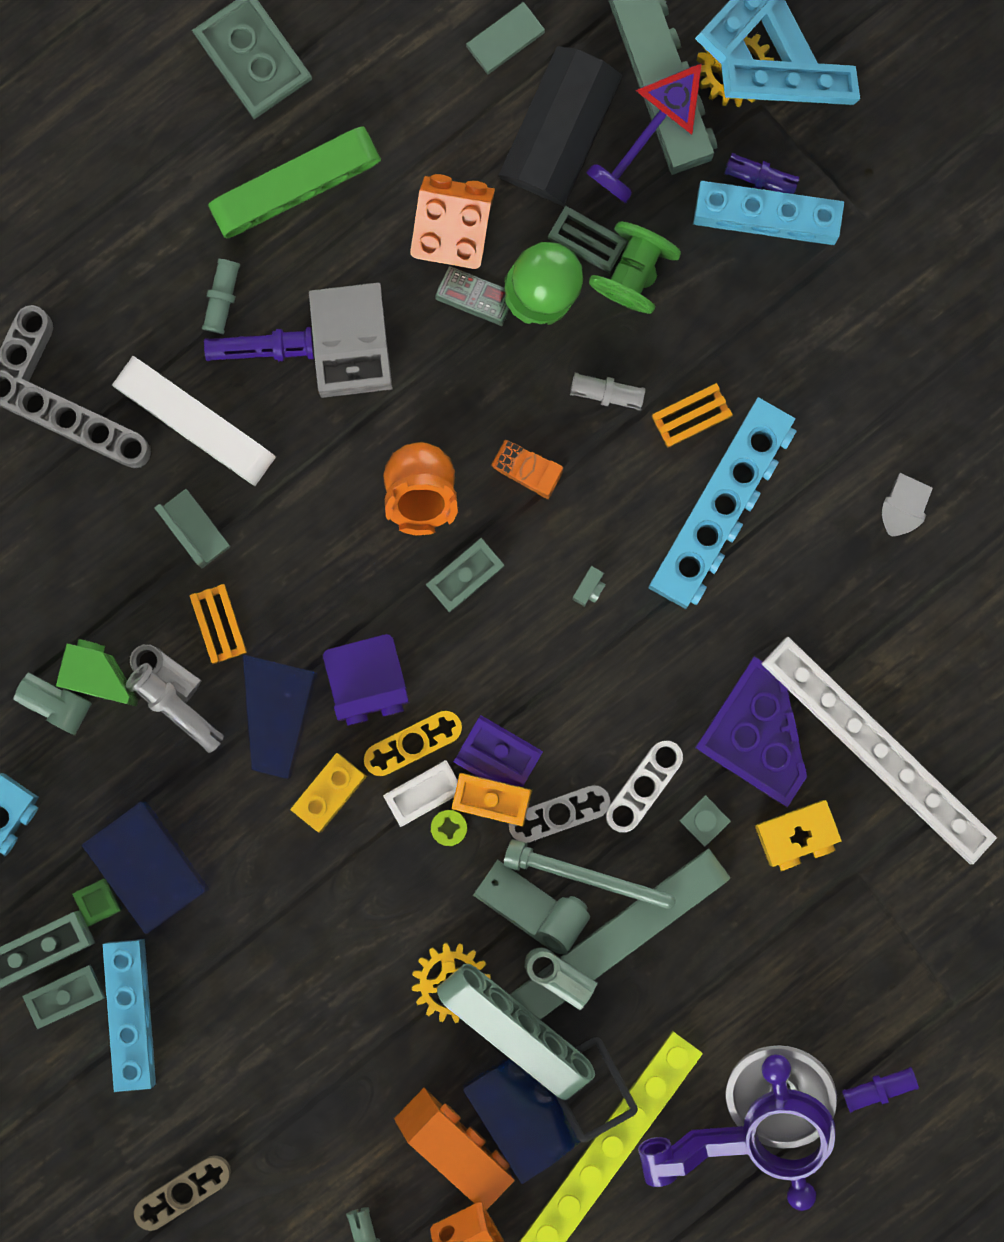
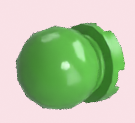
M541 242L524 250L505 277L506 305L514 316L527 324L533 322L538 324L548 323L547 325H550L563 318L580 295L582 289V265L575 253L560 243Z

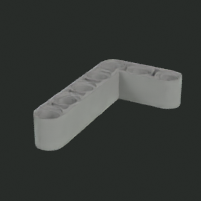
M30 305L20 309L0 348V382L7 380L11 383L9 394L5 397H0V407L128 467L139 468L145 465L150 459L151 448L141 435L29 382L52 335L53 322L48 314L38 306ZM34 316L42 317V327L36 332H27V321ZM19 348L26 349V360L19 365H13L10 359L13 351ZM38 395L42 396L44 404L41 410L35 413L29 412L27 404L30 398ZM66 411H74L76 413L74 425L69 428H62L59 422L60 416ZM99 426H106L109 429V436L106 441L98 444L92 441L94 429ZM132 441L140 442L142 450L139 456L134 459L126 458L124 455L125 446Z

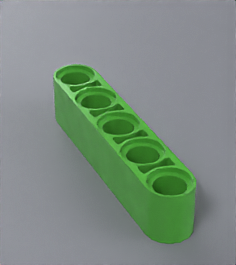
M364 126L358 127L217 197L209 203L208 207L224 238H231L378 164L381 158Z

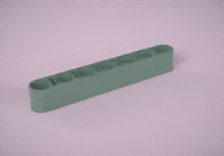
M707 849L653 888L674 896L675 905L672 908L667 909L637 900L570 949L567 954L559 958L592 980H595L720 888L731 877L711 850ZM552 963L540 971L538 975L547 974L551 970ZM532 979L510 994V996L539 1019H542L565 1002L564 999L544 986L535 983Z

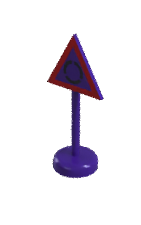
M702 63L635 90L657 107L659 112L612 173L598 164L592 165L586 172L624 203H627L630 199L632 192L619 178L665 117H670L692 135Z

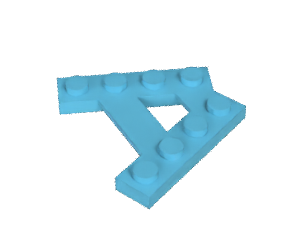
M729 0L695 38L721 63L725 98L854 105L860 100L856 66L818 64L785 0ZM760 20L782 61L754 60L743 39Z

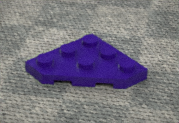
M754 656L695 749L783 806L788 807L807 778L794 714L791 709L788 689L761 664L763 661Z

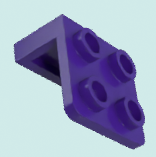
M385 634L331 648L324 652L323 659L335 702L334 709L338 721L346 720L347 726L368 721L367 714L381 711L382 716L403 712L402 705L410 703L394 640L390 635Z

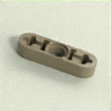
M209 1156L142 1198L134 1210V1218L138 1226L148 1231L156 1230L222 1189L231 1176L229 1163L220 1156ZM211 1164L213 1168L220 1166L223 1170L219 1175L221 1181L217 1183L214 1179L208 1180L202 1185L206 1192L201 1194L197 1181L190 1175L196 1173L198 1180L208 1172L206 1165ZM186 1183L192 1188L193 1197L189 1202L179 1203L174 1199L172 1190L176 1184ZM164 1192L167 1203L175 1211L170 1213L167 1206L157 1214L159 1221L155 1222L152 1218L145 1220L142 1215L146 1211L145 1204L148 1203L151 1207H155L162 1203L164 1199L159 1194Z

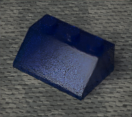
M509 1057L463 1085V1091L521 1184L553 1165L581 1143L556 1096Z

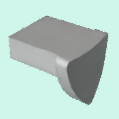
M902 473L898 475L890 496L885 498L882 508L883 523L890 536L909 533L924 522L926 517L924 510L932 492V487Z

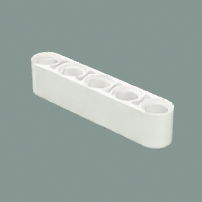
M132 356L112 384L122 394L254 486L257 485L276 458L266 448L134 356Z

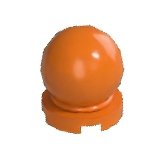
M422 441L404 445L391 455L385 466L384 485L387 491L385 495L386 518L388 521L391 519L394 523L398 524L399 531L412 535L435 533V527L443 525L447 521L450 525L458 513L457 494L454 489L455 470L450 458L439 447Z

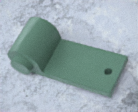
M498 859L473 894L481 902L558 954L565 955L569 952L590 919V915L587 912L588 907L580 899L570 896L569 898L562 897L556 901L518 873L505 867Z

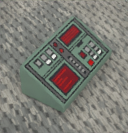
M449 266L435 295L436 300L500 326H503L509 311V307L505 302L506 294L503 287Z

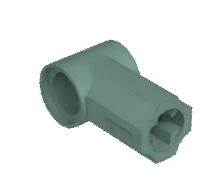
M29 672L20 682L13 699L30 710L47 717L46 721L73 735L76 734L92 705L85 698L65 688L61 690Z
M536 948L531 950L526 956L525 969L535 983L544 986L579 1010L588 1002L597 986V982L557 957L549 949ZM539 957H547L552 961L551 970L545 975L535 974L532 970L534 961Z

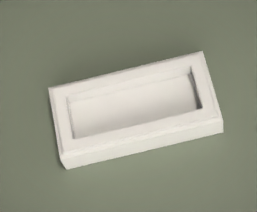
M447 760L386 793L383 797L398 824L402 827L454 798L458 780Z

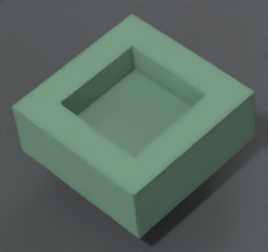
M591 566L572 600L584 607L588 600L595 603L606 585L600 581L604 573Z
M706 795L679 820L704 847L731 822Z

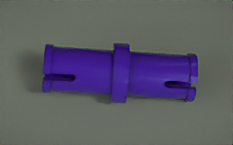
M733 152L724 171V175H730L754 184L753 188L755 189L763 187L771 191L794 194L797 187L796 183L799 181V176H793L771 168L770 163L766 161L760 164L736 155Z
M910 1066L905 1070L882 1078L879 1075L873 1076V1081L847 1090L844 1089L842 1092L849 1112L852 1113L857 1109L880 1101L882 1105L889 1103V1098L912 1090H918L919 1086Z

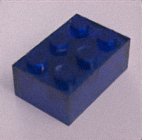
M147 802L138 803L82 844V847L145 934L157 929L210 890Z

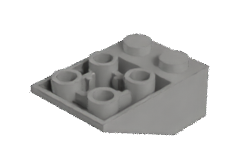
M380 283L309 291L318 391L321 398L392 390Z

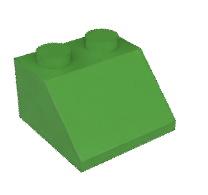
M78 639L77 646L67 643L56 683L57 687L137 707L138 698L134 691L130 692L126 689L127 679L114 657L104 653L105 646Z

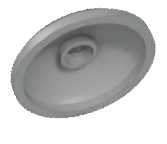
M781 1045L759 1048L744 1056L730 1074L726 1088V1102L729 1113L737 1126L744 1125L746 1113L755 1100L773 1091L772 1084L763 1077L761 1067L764 1060L774 1054L784 1056L791 1065V1074L786 1081L790 1086L788 1090L800 1091L816 1098L828 1109L832 1118H834L837 1105V1092L834 1081L820 1061L800 1049ZM773 1114L763 1119L757 1126V1135L761 1144L774 1148H796L809 1144L820 1137L816 1128L809 1121L793 1114Z

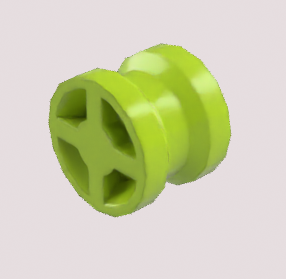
M445 810L439 812L434 817L431 823V833L439 844L454 846L465 838L467 823L459 812Z

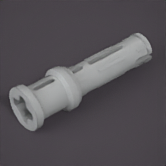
M148 663L142 664L128 678L125 686L126 689L130 692L136 691L148 702V707L152 711L163 712L208 753L214 751L221 744L219 741L223 740L224 735L176 695L174 685L170 682L165 683L152 672L151 665Z

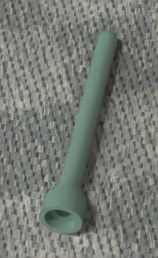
M516 839L510 841L506 851L504 866L519 871L520 868L527 869L529 866L669 909L675 905V898L671 894L534 853L533 848L527 847V843Z

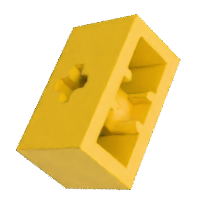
M336 753L290 810L320 833L367 776L341 754Z
M821 800L755 825L769 865L772 867L779 865L781 871L801 864L799 857L813 852L815 858L836 851L833 844L842 842L826 800ZM797 826L800 831H807L809 835L803 839L804 845L802 847L799 843H791L790 837L795 835L794 828Z

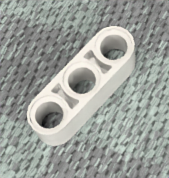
M662 741L655 744L614 798L606 812L607 823L613 830L618 832L633 830L679 769L683 761V754L681 748L676 743ZM661 747L671 748L675 753V762L669 768L661 767L656 761V753ZM641 776L649 777L654 783L653 793L648 797H641L634 790V783ZM621 805L629 807L633 813L631 823L624 827L616 825L612 818L614 809Z

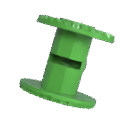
M618 222L614 228L621 237L628 240V245L621 257L622 259L618 263L611 280L592 275L589 279V285L603 296L622 306L638 312L651 314L655 309V305L641 295L643 288L651 286L656 280L655 264L658 257L679 260L681 251L670 241L648 229L628 222Z

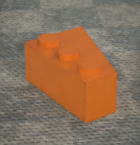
M424 1087L394 1118L396 1124L410 1146L473 1203L482 1201L487 1210L515 1181L508 1170L511 1163L498 1150L491 1153L484 1146L486 1140L473 1127L470 1126L467 1129L459 1122L460 1116L446 1103L442 1105Z

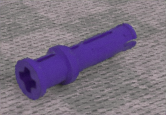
M307 327L305 331L283 332L282 329H276V331L272 332V335L205 338L204 340L207 362L211 360L273 356L278 361H284L286 357L307 356L309 360L315 359L312 327Z

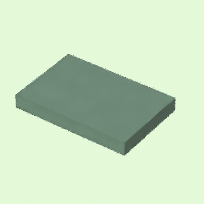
M235 0L192 30L197 40L253 119H256L312 80L311 74L258 0Z

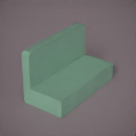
M187 489L183 490L164 506L158 504L154 507L199 567L204 568L231 547Z

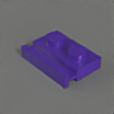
M480 715L453 762L478 777L523 787L543 751Z

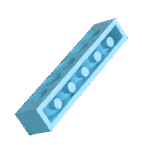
M759 397L756 399L650 583L649 589L684 609L689 606L690 602L695 605L698 604L707 586L702 584L703 579L708 571L715 574L725 557L724 554L720 553L722 546L726 540L731 543L735 540L743 526L737 520L744 509L751 511L761 494L755 489L762 477L769 480L779 461L773 459L780 446L787 449L797 430L791 428L796 418ZM757 434L766 436L770 442L769 450L765 452L756 451L751 445V438ZM739 465L747 466L752 472V480L748 483L736 481L733 476V469ZM726 496L733 501L734 511L731 514L724 515L717 511L715 500L718 497ZM703 527L713 529L717 536L716 543L711 546L702 545L697 539L698 530ZM686 558L695 560L699 567L698 574L690 578L683 576L679 570L681 560Z

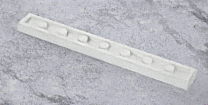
M786 637L761 663L969 864H974L997 839L986 826L789 637Z

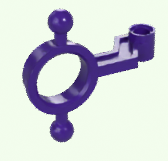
M774 1054L767 1057L761 1067L762 1075L766 1081L772 1084L773 1091L762 1095L752 1103L746 1113L743 1126L691 1130L672 1146L667 1138L654 1137L643 1141L639 1145L638 1151L645 1182L653 1187L666 1186L674 1182L678 1176H686L708 1157L749 1154L753 1163L764 1173L778 1179L791 1180L792 1185L788 1189L787 1200L794 1209L805 1211L810 1209L816 1201V1191L811 1184L806 1182L805 1177L815 1173L831 1154L836 1138L835 1123L828 1109L819 1100L800 1091L788 1090L786 1081L791 1074V1065L784 1056ZM787 1113L797 1115L809 1121L816 1128L821 1144L814 1153L805 1158L796 1160L783 1159L773 1155L764 1148L757 1135V1126L763 1119L773 1114Z

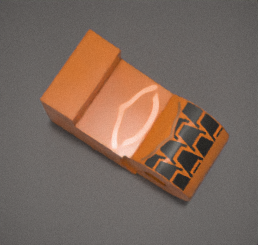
M504 440L491 464L500 473L548 500L564 472L563 466L533 452H529L507 440Z

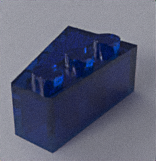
M243 655L252 770L291 779L317 674L312 671Z

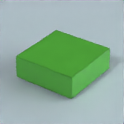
M107 878L72 894L87 927L122 911Z

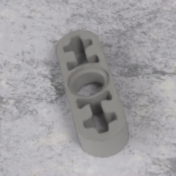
M595 785L565 794L527 809L526 819L531 821L539 818L535 811L542 808L544 821L550 830L542 832V826L538 825L531 829V836L525 837L523 832L517 833L515 831V826L517 825L509 823L510 833L514 839L529 843L603 816L610 806V797L605 789ZM593 791L596 796H603L604 802L599 804L600 811L593 812L592 808H585L580 810L584 817L576 820V810L569 801V798L577 796L578 804L588 799L587 793ZM557 803L566 805L570 810L569 820L562 825L554 824L549 818L550 808Z

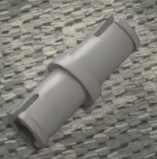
M575 372L570 395L598 400L604 406L612 403L640 411L645 388L616 383L614 378L610 377L603 380Z

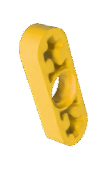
M438 712L369 747L364 756L365 767L373 775L386 776L456 741L462 731L461 721L453 712ZM445 717L448 722L454 720L456 726L451 729L453 735L447 738L442 733L433 737L438 744L430 747L429 738L421 727L429 724V730L432 731L440 726L438 721L440 718ZM410 733H417L423 738V749L417 754H409L403 748V739ZM396 740L397 749L405 760L398 763L397 756L386 762L388 768L382 770L380 766L373 767L370 762L375 758L373 752L380 750L382 754H386L393 749L389 746V743Z

